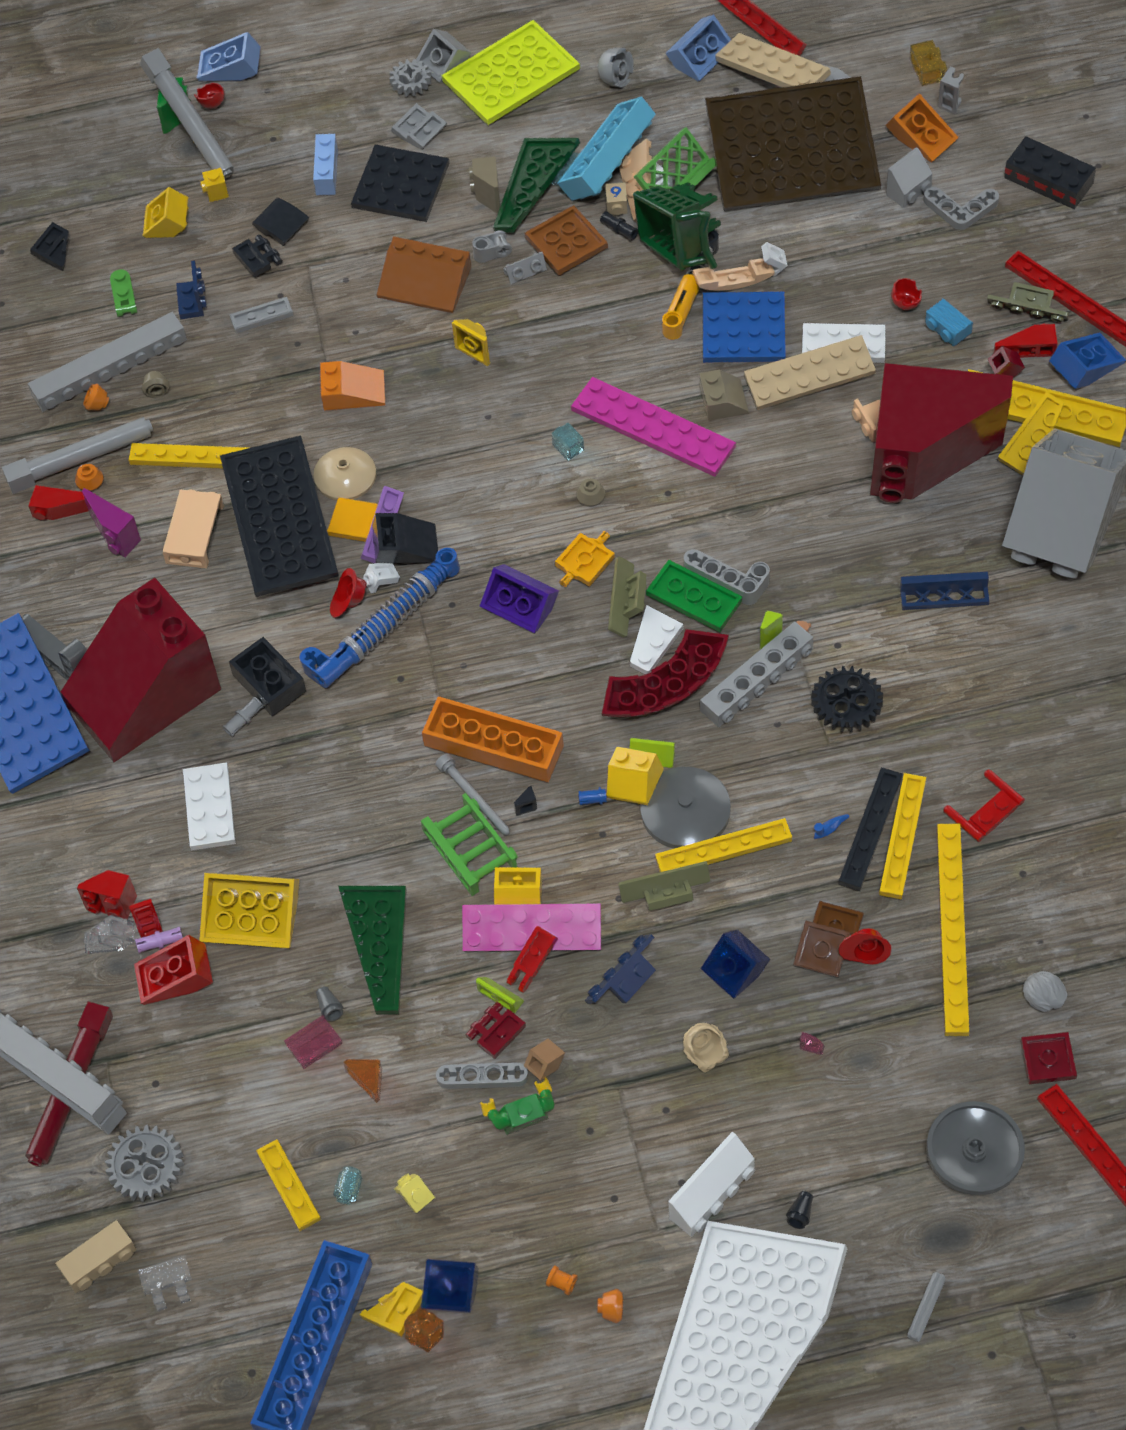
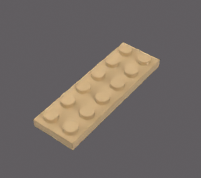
M738 33L715 55L716 61L780 87L823 82L831 75L829 67Z
M859 335L744 371V376L756 408L760 410L876 373V369L863 336Z

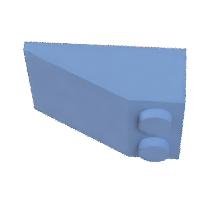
M246 32L201 51L197 79L199 81H232L253 77L258 71L260 45Z

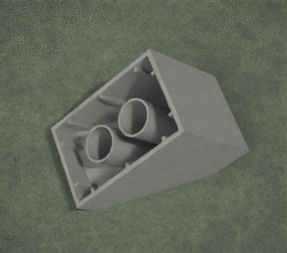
M1056 428L1036 443L1031 449L1002 544L1004 547L1013 549L1011 558L1026 564H1036L1037 558L1053 562L1052 571L1070 578H1076L1079 571L1086 573L1094 562L1126 484V450Z

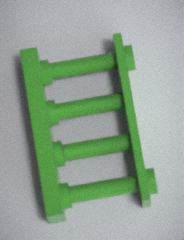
M465 793L462 795L464 807L438 823L436 821L433 823L429 816L421 820L424 834L470 895L473 896L479 892L478 883L480 879L495 870V867H500L507 862L511 868H517L516 859L518 856L511 846L509 848L506 846L479 811L480 806L474 798L470 799ZM468 814L476 821L475 824L450 839H445L441 834L443 833L442 830ZM480 830H483L489 838L463 855H457L454 851L456 845ZM493 846L501 854L476 871H470L467 868L469 861Z

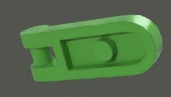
M123 269L114 271L110 276L117 317L124 316V313H137L129 273Z

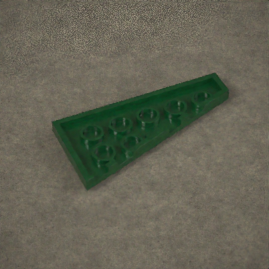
M338 886L376 1015H399L406 886Z

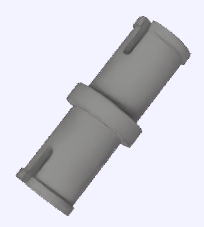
M253 697L242 709H238L235 712L236 715L223 726L225 732L233 737L244 724L248 725L251 722L250 719L264 707L263 704L256 697Z

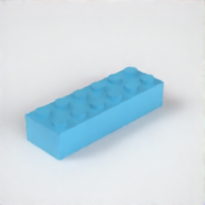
M638 97L617 104L557 184L571 200L584 199L587 196H596L600 193L602 185L612 177L611 173L621 165V160L630 153L632 145L642 137L641 133L644 129L651 125V120L656 114L644 98Z

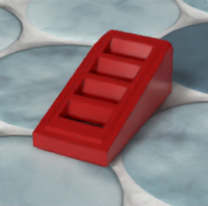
M151 899L129 906L141 938L153 935L155 931L163 932Z

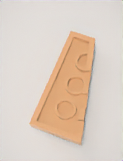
M648 139L642 141L630 153L625 155L619 166L622 181L626 186L630 210L635 222H637L633 193L643 189L634 176L652 159V156L649 155L651 141ZM644 173L642 178L646 183L650 184L651 173Z

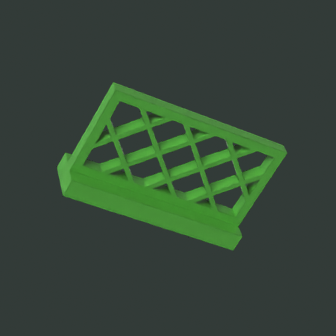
M685 127L634 178L643 190L656 186L670 190L672 187L668 186V176L675 177V186L687 182L690 185L696 186L716 166L714 158L707 156L688 128ZM683 135L688 139V147L681 146V137ZM670 148L676 149V159L668 158ZM681 150L688 151V161L681 160ZM693 152H697L702 158L698 163L693 162ZM658 160L664 161L663 171H656V162ZM668 162L676 163L675 173L668 172ZM680 164L688 165L686 175L680 174ZM644 173H651V184L646 183L642 178ZM656 174L663 175V185H656Z

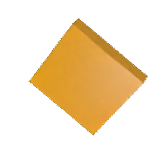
M338 497L327 530L328 536L366 542L378 504Z

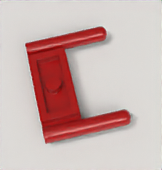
M990 769L984 772V776L1001 791L972 815L970 820L967 821L950 805L945 806L943 809L945 814L957 824H960V827L978 842L993 831L1025 801L1020 794Z

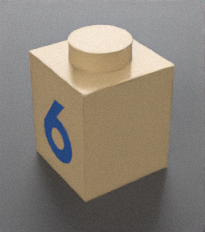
M625 183L605 184L607 211L612 215L627 214Z

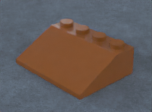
M393 236L386 254L377 298L454 313L471 270L470 252Z

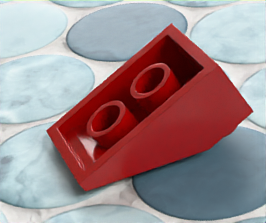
M191 935L183 937L134 964L140 1001L143 1005L195 993L213 983L206 945Z

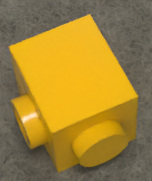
M221 168L202 172L204 180L200 181L203 193L207 192L210 202L229 198Z

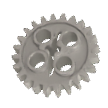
M145 1125L144 1131H140L139 1127L136 1126L135 1133L133 1134L126 1130V1138L119 1135L120 1143H112L115 1151L107 1152L111 1159L105 1161L107 1167H109L106 1169V1173L108 1176H111L109 1178L111 1185L115 1184V1191L121 1190L124 1198L130 1193L132 1201L136 1199L137 1195H139L141 1202H144L146 1195H149L151 1200H154L155 1193L162 1197V1190L164 1188L171 1191L170 1182L178 1183L175 1175H182L181 1169L178 1168L184 1166L183 1160L180 1159L183 1157V1153L179 1150L181 1148L179 1143L174 1142V1136H168L165 1129L159 1133L157 1126L152 1131H150L148 1125ZM142 1147L139 1152H132L134 1148ZM165 1152L161 1158H155L157 1153ZM134 1168L131 1174H124L127 1169ZM150 1174H157L154 1179L147 1180Z

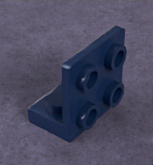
M195 260L191 261L193 281L176 283L180 320L204 316L203 308H207L206 297L202 296L205 292L204 280H200L202 279L201 268L196 266Z

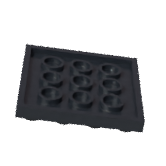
M375 144L351 201V207L427 222L450 164L449 158Z

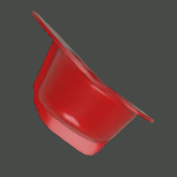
M347 568L342 573L332 598L330 614L334 618L341 616L347 607L357 606L364 597L367 583L365 580L357 577L352 568Z
M871 928L855 932L845 938L839 946V954L842 958L869 965L884 962L892 952L889 941L883 938L880 932Z

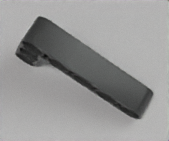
M24 614L22 618L44 662L68 680L87 651L86 647L76 638L66 646L30 615Z

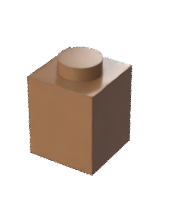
M546 1039L530 1049L524 1067L538 1079L542 1080L559 1069L565 1052L551 1040Z

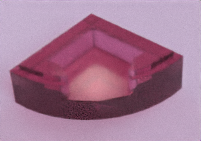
M802 1032L800 1050L823 1055L825 1046L822 1041L813 1035Z

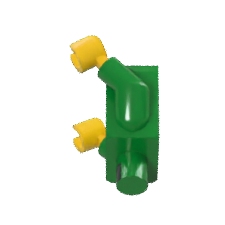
M547 1077L544 1078L545 1081L542 1083H537V1081L534 1083L539 1095L535 1093L508 1103L499 1112L496 1110L494 1099H489V1103L480 1102L483 1116H488L497 1129H504L506 1135L548 1120L547 1113L554 1109L555 1104L551 1093L552 1088Z

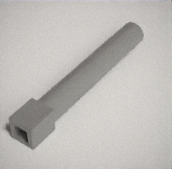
M157 48L143 55L140 66L152 84L155 83L211 169L221 168L224 179L229 177L233 173V165L170 71L171 66L160 49Z
M142 417L33 460L26 461L25 458L3 466L2 470L12 494L35 486V481L148 438L151 436L150 432L153 431L150 420H145Z

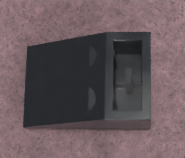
M375 513L372 531L376 563H433L438 552L435 523L399 513Z

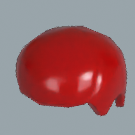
M212 82L205 84L202 88H198L197 95L194 94V96L203 108L214 109L223 102L225 90L220 84Z
M898 279L893 285L891 299L902 310L915 309L921 303L922 290L917 289L916 281L912 279Z

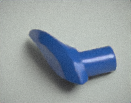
M845 814L832 818L823 824L816 823L814 826V839L831 834L850 816Z

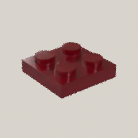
M1068 1032L1021 1037V1047L1029 1085L1077 1079Z

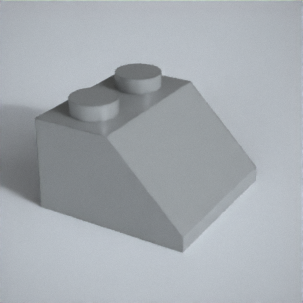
M433 29L419 53L416 63L423 61V66L428 65L431 76L439 83H442L441 75L466 61L472 52L448 32Z
M917 147L888 168L886 195L902 208L914 203L917 197L925 193V190L932 186L933 173Z

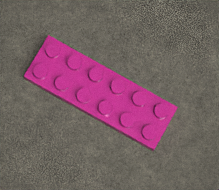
M601 903L462 905L463 951H522L536 926L558 937L551 950H601Z

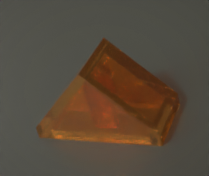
M346 1059L343 1062L346 1072L376 1103L380 1101L382 1065L380 1060Z

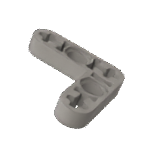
M929 187L924 193V203L957 230H964L997 207L999 193L994 189H986L961 207L939 188ZM950 206L952 210L944 211L942 207ZM978 207L981 210L979 212H973L970 210V208Z

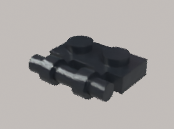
M261 235L255 237V243L247 239L232 248L233 254L254 278L271 269L270 261L276 265H280L283 261L280 258L279 252L273 249L267 238H263Z

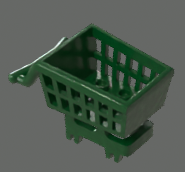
M689 182L682 185L677 184L670 190L656 186L642 191H635L633 199L639 238L642 243L681 271L688 267L708 264L711 269L717 268V263L709 248L708 233L721 226V221H716V218L710 219L711 214L709 211H701V209L718 200L717 195L713 196L712 193L701 195L694 192L695 185H690ZM703 252L704 256L696 257Z

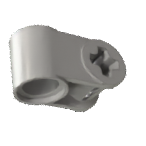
M496 231L476 237L472 242L474 260L484 263L508 256L512 252V247L507 243L505 232Z

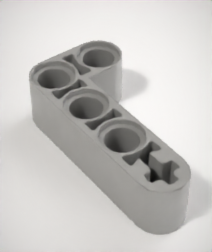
M691 549L684 554L685 568L741 595V603L745 605L755 604L769 585L770 568L764 562L754 563L747 573L744 574L699 550Z

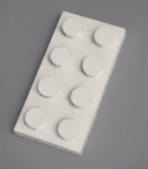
M803 323L802 353L862 335L872 362L885 363V325Z
M227 763L183 769L191 851L236 844Z

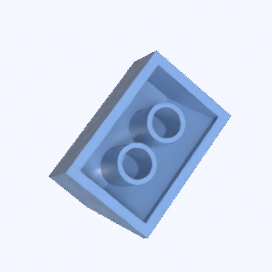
M711 15L700 19L665 54L677 70L696 81H700L718 63L715 55L731 39L716 17Z

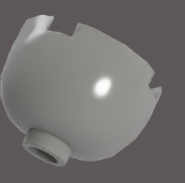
M611 48L601 55L597 68L602 81L613 87H624L630 82L631 79L627 78L629 73H633L634 64L632 54L627 52L626 48Z

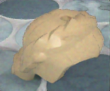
M697 1023L684 1034V1053L703 1072L711 1070L716 1064L722 1063L728 1058L729 1051L726 1047V1040L717 1026L708 1023Z

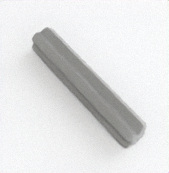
M933 1273L908 1331V1338L915 1342L920 1341L946 1278L943 1274Z

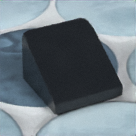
M529 786L515 800L514 809L516 816L537 810V801L532 786Z

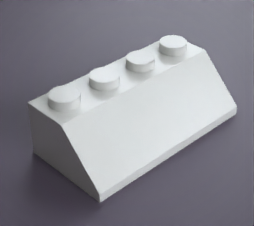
M732 1132L668 1201L669 1219L691 1237L696 1232L700 1233L706 1227L707 1219L712 1214H718L727 1197L732 1198L739 1189L738 1185L743 1180L747 1181L755 1172L754 1157L735 1133Z

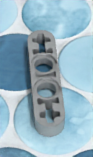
M522 1063L453 1064L439 1067L436 1071V1079L438 1085L444 1089L520 1087L528 1081V1071ZM493 1070L501 1074L499 1079L494 1081L487 1077L488 1073ZM473 1071L477 1074V1077L473 1081H467L464 1079L465 1073ZM504 1071H507L508 1080H505ZM516 1071L521 1073L519 1079H515ZM457 1072H460L461 1081H457ZM445 1073L450 1074L449 1081H444Z

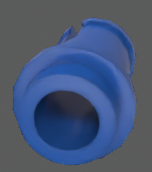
M599 787L598 790L579 791L580 805L593 803L603 805V802H607L606 789Z

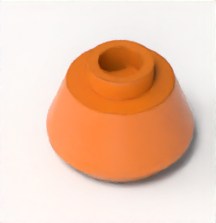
M99 384L91 385L83 401L85 409L99 411L101 408H105L109 401L107 392Z
M84 464L78 468L75 483L79 489L83 490L85 488L92 491L102 484L103 474L97 467L92 464Z
M619 1289L603 1293V1298H598V1313H602V1318L613 1323H618L622 1320L623 1293Z

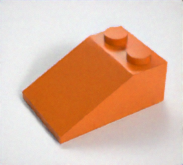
M920 93L885 125L900 142L912 150L917 147L923 157L931 163L959 138Z
M343 361L320 363L321 398L324 410L385 406L384 370Z

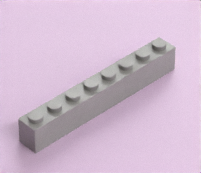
M170 312L29 382L28 386L31 395L42 412L51 409L87 391L93 384L107 381L156 355L162 354L174 346L180 345L187 340L184 327L175 314Z

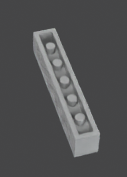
M794 621L700 700V711L717 727L730 722L734 714L740 709L744 710L753 698L761 696L771 683H776L784 672L792 670L802 657H807L812 652L813 636Z

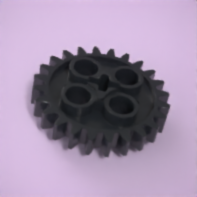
M842 666L841 671L834 667L833 674L826 671L825 678L820 676L818 683H814V690H812L811 706H814L813 712L818 713V720L824 719L825 726L831 723L832 730L839 726L841 732L845 730V727L849 728L850 733L853 732V727H857L861 731L862 724L869 727L870 720L875 722L876 715L881 714V708L883 707L881 685H876V678L870 679V672L863 675L862 668L854 672V666H851L849 671H846L845 666Z

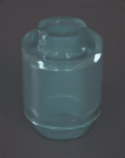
M345 1166L339 1172L333 1193L339 1203L350 1204L357 1200L362 1182L361 1171L354 1167Z

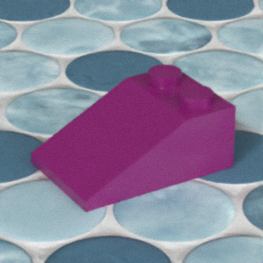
M84 488L82 493L89 514L105 540L108 549L113 554H120L126 558L141 541L134 516Z

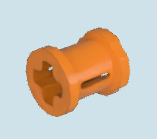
M554 1265L547 1278L546 1286H554L561 1289L569 1296L575 1287L578 1275L567 1274Z

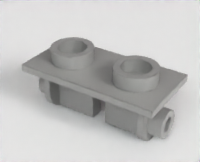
M543 252L534 253L532 256L513 264H507L503 270L505 275H508L510 284L543 272L547 270Z

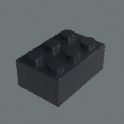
M264 637L229 661L232 675L253 697H256L263 704L264 709L271 716H274L306 692L303 677Z

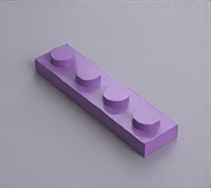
M384 486L375 513H398L404 492ZM371 524L360 559L376 563Z

